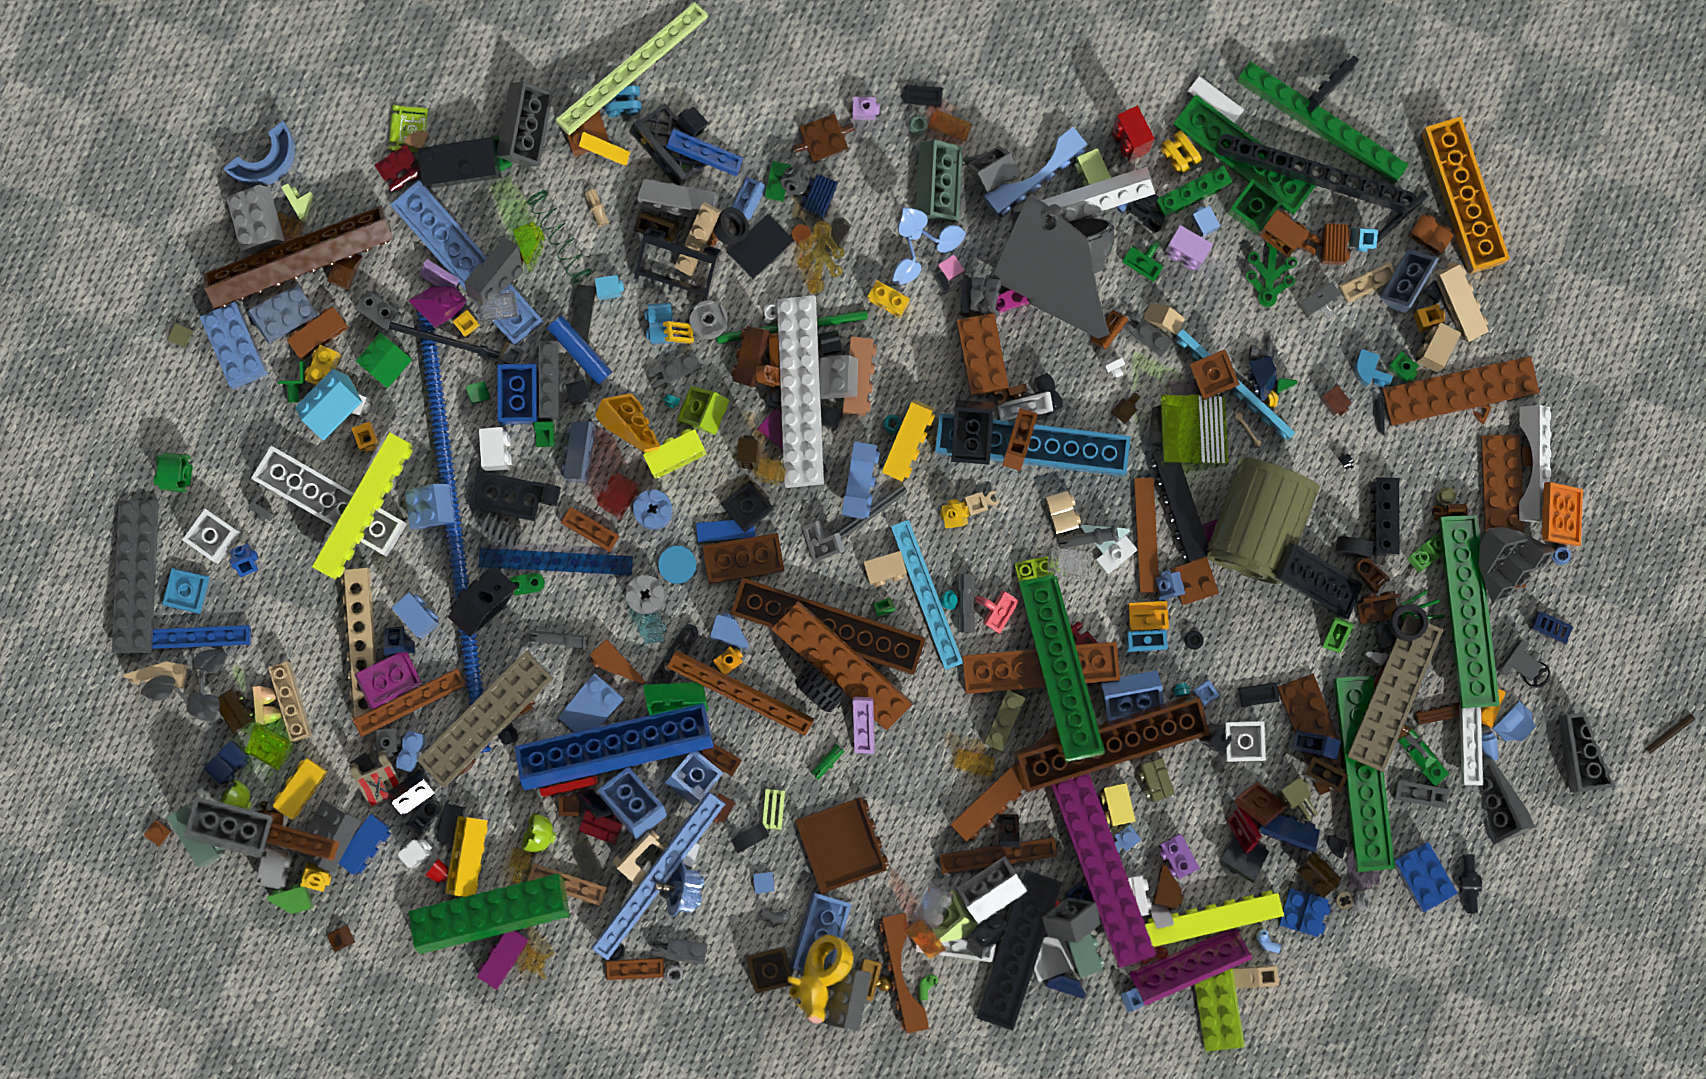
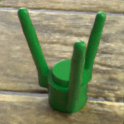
M1424 590L1421 593L1412 597L1411 599L1402 602L1401 606L1405 604H1411L1412 602L1416 601L1417 599L1427 593V590ZM1436 599L1418 606L1423 609L1439 603L1440 600ZM1405 611L1400 615L1401 620L1404 621V618L1407 614L1413 617L1416 614L1411 611ZM1427 615L1428 620L1445 618L1446 615Z

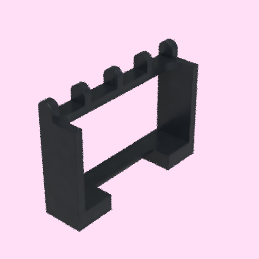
M648 227L643 235L634 279L638 280L640 276L651 279L650 284L652 285L659 281L668 284V290L670 291L675 286L687 290L686 296L690 297L693 292L703 295V301H707L713 285L721 249L705 244L702 245L699 251L666 241L667 232ZM648 244L710 263L711 267L706 288L645 270L643 265Z

